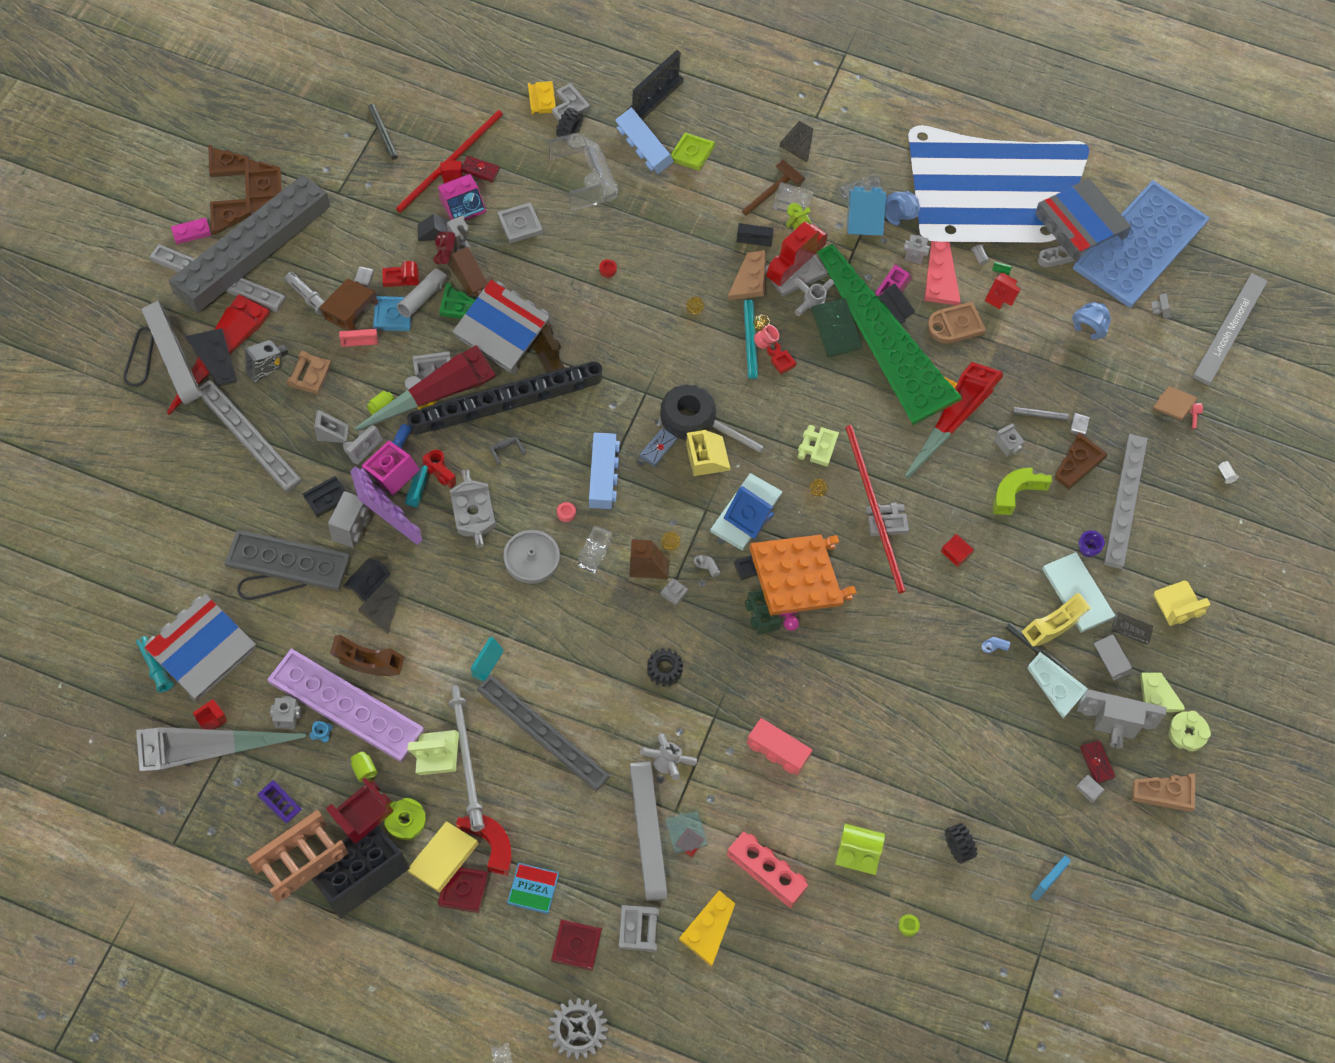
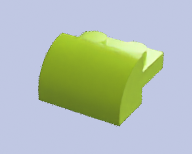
M844 823L835 865L876 875L885 833Z

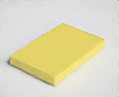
M446 821L409 866L408 872L440 893L479 843L476 839Z

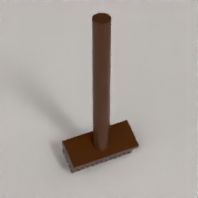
M782 160L776 165V168L784 176L745 207L742 213L747 216L789 180L798 187H801V184L805 181L804 176L787 164L786 161Z

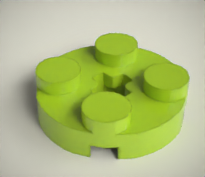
M403 798V800L392 802L390 806L394 812L384 820L386 830L392 837L398 840L412 841L423 831L426 824V815L423 807L419 802L410 798ZM409 815L410 821L402 824L400 817Z

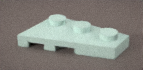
M1041 652L1027 668L1063 719L1088 689Z

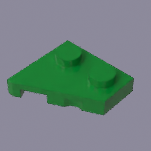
M446 283L439 315L462 319L475 300L469 298L462 291L458 292L452 288L451 284Z

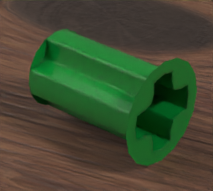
M994 262L992 271L1010 276L1012 266Z

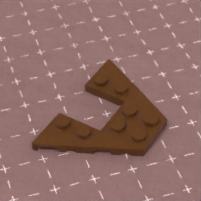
M208 145L210 177L245 175L246 199L210 202L212 235L248 218L282 191L280 167L268 165L262 161L256 162L250 160L247 156L233 154L228 150L222 151L213 148L212 145Z

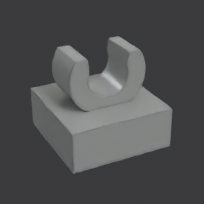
M1167 293L1160 294V301L1151 303L1153 314H1160L1162 312L1163 319L1170 318Z
M673 578L661 591V596L677 606L688 593V589Z

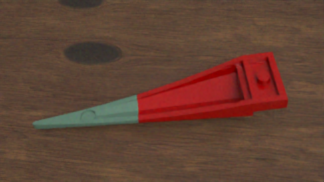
M971 362L961 374L955 387L962 400L944 409L931 435L907 471V479L994 392L993 388L1003 378L1002 371Z

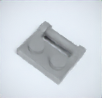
M622 905L619 949L657 952L655 939L657 917L659 916L658 908ZM642 915L648 916L647 942H641Z

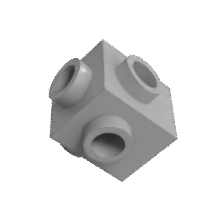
M911 234L910 241L906 240L903 251L907 252L904 261L922 265L924 256H928L930 246H927L929 238Z
M290 696L275 698V704L271 705L270 716L273 717L274 727L296 728L297 718L301 716V706H298L296 699Z

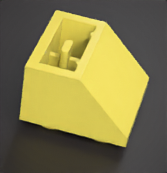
M707 430L687 433L686 446L693 476L730 471L723 436Z

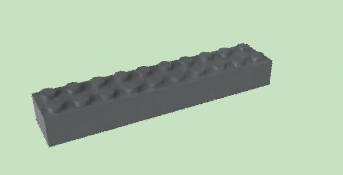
M301 175L169 279L173 294L196 312H200L330 207L327 192L304 175Z

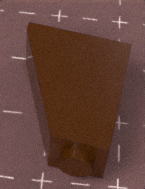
M469 247L451 255L447 263L469 296L474 294L479 296L488 283Z
M632 539L629 577L668 579L669 560L651 540Z

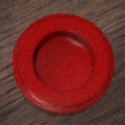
M610 259L603 260L599 265L600 274L606 278L613 277L617 272V264Z

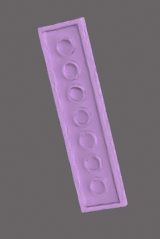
M292 648L267 679L271 685L400 763L403 762L409 753L407 751L408 743L417 742L420 734L424 732V727Z

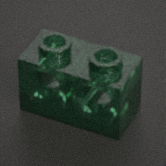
M763 590L748 592L745 607L747 612L750 611L751 613L750 623L752 629H756L757 635L780 630L782 623L780 615L770 616ZM756 601H761V602H763L764 604H763V605H758V604H756L755 602H756ZM766 618L769 622H762L760 619Z

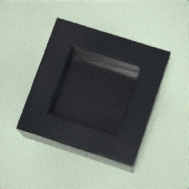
M752 555L734 561L735 569L741 581L758 575Z

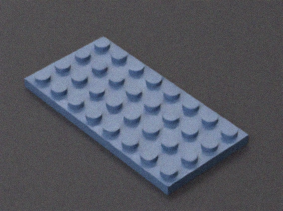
M1154 180L1121 214L1131 225L1128 237L1121 240L1117 235L1088 249L1073 266V270L1130 309L1210 219Z

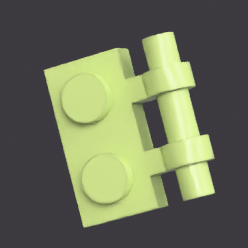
M808 425L807 430L803 434V442L799 445L797 457L804 460L805 456L810 454V462L828 467L839 432L821 427L820 432L817 433L814 432L815 427L813 425ZM812 440L816 441L814 447L810 446Z

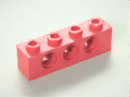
M743 831L729 847L726 856L790 909L807 890V880L801 874H795L790 870V866L785 861H779L768 847H762L758 843L757 838L752 834H747ZM755 852L758 857L752 859L748 857L747 853ZM771 865L774 870L772 872H767L764 870L763 866ZM786 878L790 884L782 885L779 879Z

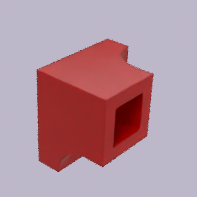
M1001 273L995 279L984 301L998 309H1001L1004 303L1012 306L1021 291L1016 286L1018 281Z

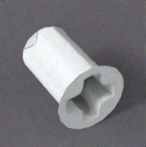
M1228 461L1222 462L1218 466L1226 479V484L1232 483L1239 478V475L1235 474Z

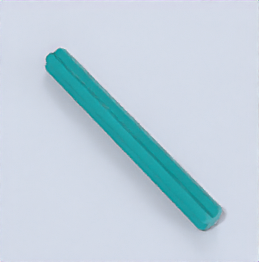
M745 300L744 320L748 378L757 379L758 365L757 349L754 341V335L756 334L753 300Z

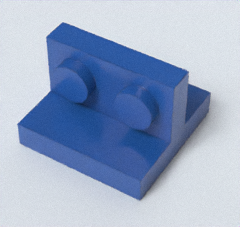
M741 486L731 502L724 519L755 539L758 537L764 524L769 522L775 513L772 512V505Z

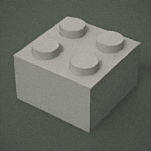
M344 491L328 522L332 541L354 548L356 543L360 542L363 535L362 530L364 526H368L371 518L368 512L369 507L362 503L357 495Z

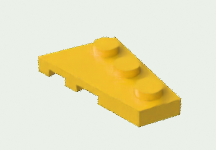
M721 891L716 893L679 938L683 944L711 967L735 907V903Z

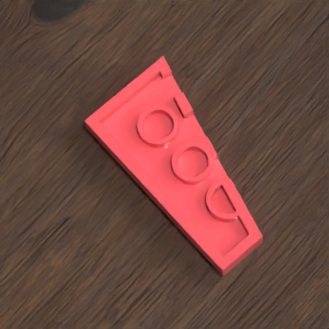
M931 241L924 301L960 305L961 301L950 242Z

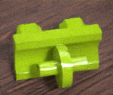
M791 203L787 208V214L790 217L786 223L787 228L793 227L795 230L804 221L811 224L808 217L811 212L810 208L807 207L802 212V207L798 203Z

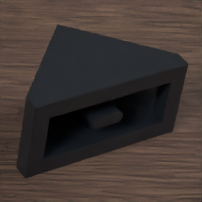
M432 214L417 225L418 241H435L439 232H448V220L436 214Z

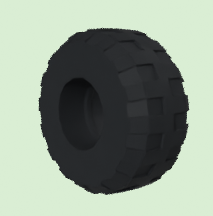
M685 384L674 387L666 393L661 403L660 416L662 425L666 431L683 440L687 439V433L710 431L716 418V404L713 397L708 391L696 385ZM688 408L696 411L697 414L685 416L679 411Z

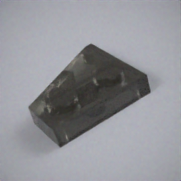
M798 121L780 142V147L808 162L813 128Z
M384 581L358 609L359 613L388 634L400 593Z

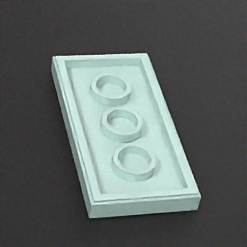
M751 473L741 485L773 507L782 495L781 490ZM733 497L712 526L710 532L743 551L752 537L724 519L734 499Z
M1076 552L1043 566V572L1063 605L1076 593H1080L1091 607L1080 618V621L1076 623L1080 633L1114 619L1115 614Z

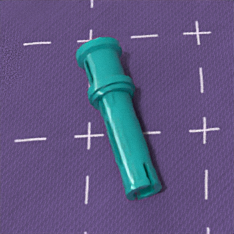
M140 637L142 642L137 639L136 644L150 669L149 676L151 679H154L157 685V692L163 693L170 690L174 686L173 681L169 679L167 671L150 654L147 655L145 653L144 647L148 637Z

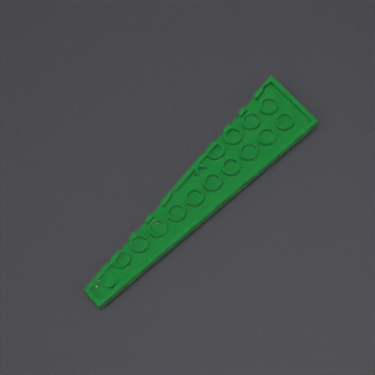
M833 243L817 251L820 260L830 278L834 281L835 287L912 425L961 401L962 397L944 378L939 369L923 353L918 344L886 306L881 303L875 293L870 290L865 281L860 278Z

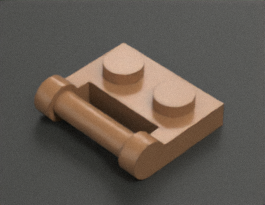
M301 351L292 376L288 378L286 383L290 387L319 395L331 368V360ZM305 363H310L303 381H299L298 378Z

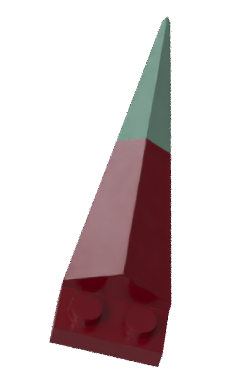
M475 345L453 357L359 424L355 431L436 400L479 387L494 379L496 375L478 346Z

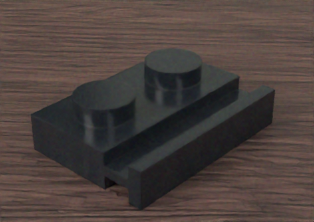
M334 476L302 494L318 518L336 508L344 491H347L337 476Z

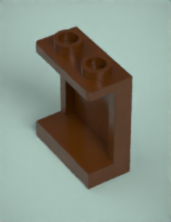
M347 279L319 308L325 320L346 331H352L355 329L353 320L369 303L376 306L379 302L376 297L377 294L373 289L362 286L358 281L354 282Z

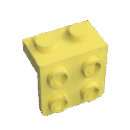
M1181 581L1156 590L1153 594L1170 626L1178 623L1182 624L1191 618H1199L1207 613L1206 610L1211 605L1207 598L1198 601L1187 581Z

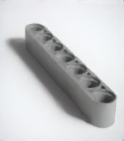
M157 300L142 308V312L173 384L184 405L202 397L160 301Z
M651 762L630 763L646 901L667 899Z

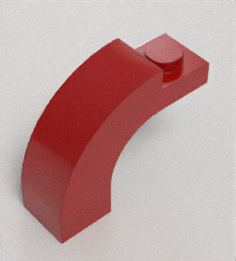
M482 814L484 829L475 832L471 830L469 816H464V818L458 817L456 822L458 829L464 833L480 836L489 843L491 854L487 865L488 872L509 876L512 852L508 835L503 827L494 819Z

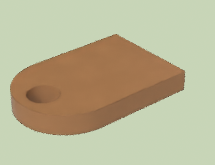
M973 301L938 310L930 316L927 324L930 336L934 340L946 344L983 335L986 332V328ZM939 326L942 330L936 331L933 327Z

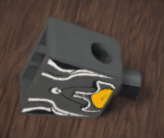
M268 340L245 348V371L254 383L280 368L281 357L288 355L286 346L280 345L276 347L272 341Z

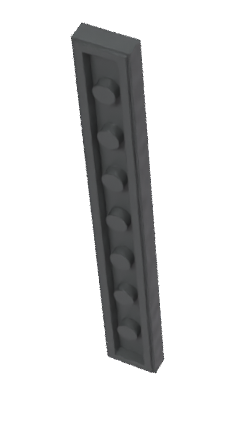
M491 674L477 687V691L594 791L597 792L610 778L606 771Z

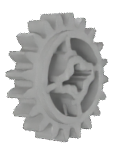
M578 998L576 1005H574L570 999L568 1002L569 1007L561 1003L562 1011L554 1010L557 1018L552 1017L549 1019L554 1024V1026L548 1027V1031L553 1032L549 1036V1040H556L552 1045L553 1049L561 1047L559 1055L567 1052L568 1060L572 1054L575 1055L576 1061L579 1060V1055L581 1054L587 1060V1053L590 1052L595 1056L594 1048L602 1049L599 1041L605 1042L607 1037L602 1035V1033L608 1032L607 1027H602V1025L607 1023V1019H600L603 1011L595 1012L597 1005L594 1004L590 1008L589 1000H586L584 1005H581V1000ZM575 1013L584 1014L579 1018L568 1017ZM591 1019L596 1027L594 1036L590 1034L587 1028ZM562 1023L569 1031L565 1040L560 1033ZM574 1026L576 1028L582 1026V1033L580 1031L574 1033ZM577 1041L587 1042V1044L582 1046L572 1045Z

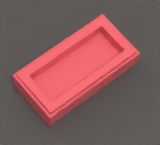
M376 329L339 331L341 347L378 344Z

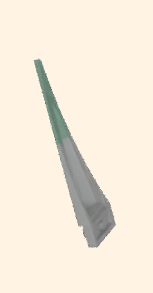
M166 727L138 729L136 731L139 771L161 770L230 753L304 738L307 735L301 733Z

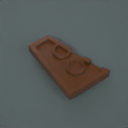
M1078 433L1074 444H1072L1069 453L1064 458L1055 475V480L1068 490L1071 489L1105 460L1107 453L1081 433Z

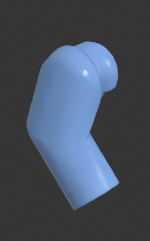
M991 637L983 642L982 650L985 653H991L998 648L1008 651L1010 642Z

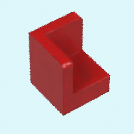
M214 699L193 712L195 720L202 729L215 730L227 722L225 714Z

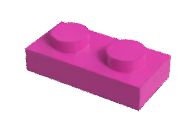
M206 218L171 226L176 245L211 236Z

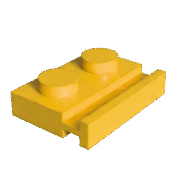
M552 81L535 82V84L528 83L531 114H534V112H539V114L552 113V109L556 107Z

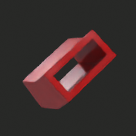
M450 160L440 162L443 184L463 177L462 161Z
M956 533L942 547L941 552L955 566L959 567L974 553V549Z

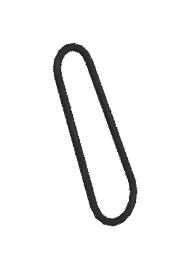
M142 327L137 331L123 375L125 383L130 386L142 385L148 377L154 341L153 335L151 336L144 379L135 384L130 383L126 379L138 335L142 330L151 331L149 327Z
M260 575L243 579L237 586V592L242 599L254 600L307 585L301 584L254 597L243 596L240 592V587L245 581L270 577Z

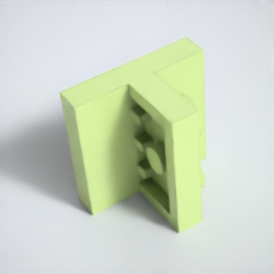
M452 730L420 734L418 742H409L407 751L417 758L415 773L427 775L456 772L459 732Z

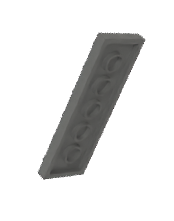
M237 530L225 561V566L339 592L350 555Z

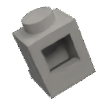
M1013 423L999 430L994 439L1007 457L1020 453L1025 443L1015 430Z

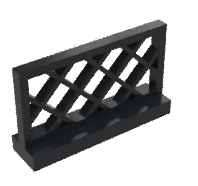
M676 50L633 89L632 105L627 110L632 107L643 120L683 83L684 78L679 75L680 51Z

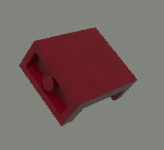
M365 777L362 779L365 785L337 809L333 804L326 808L329 815L354 844L394 812L390 806L392 803L390 798L385 793L381 795L378 792L381 790L373 780L369 782Z

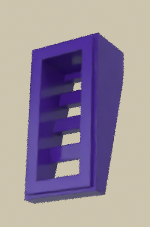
M274 780L257 794V797L285 824L302 810ZM272 790L276 791L269 799L266 797ZM280 795L282 798L274 805L272 801ZM286 801L288 804L279 810L278 807ZM292 806L294 809L285 816L283 813Z

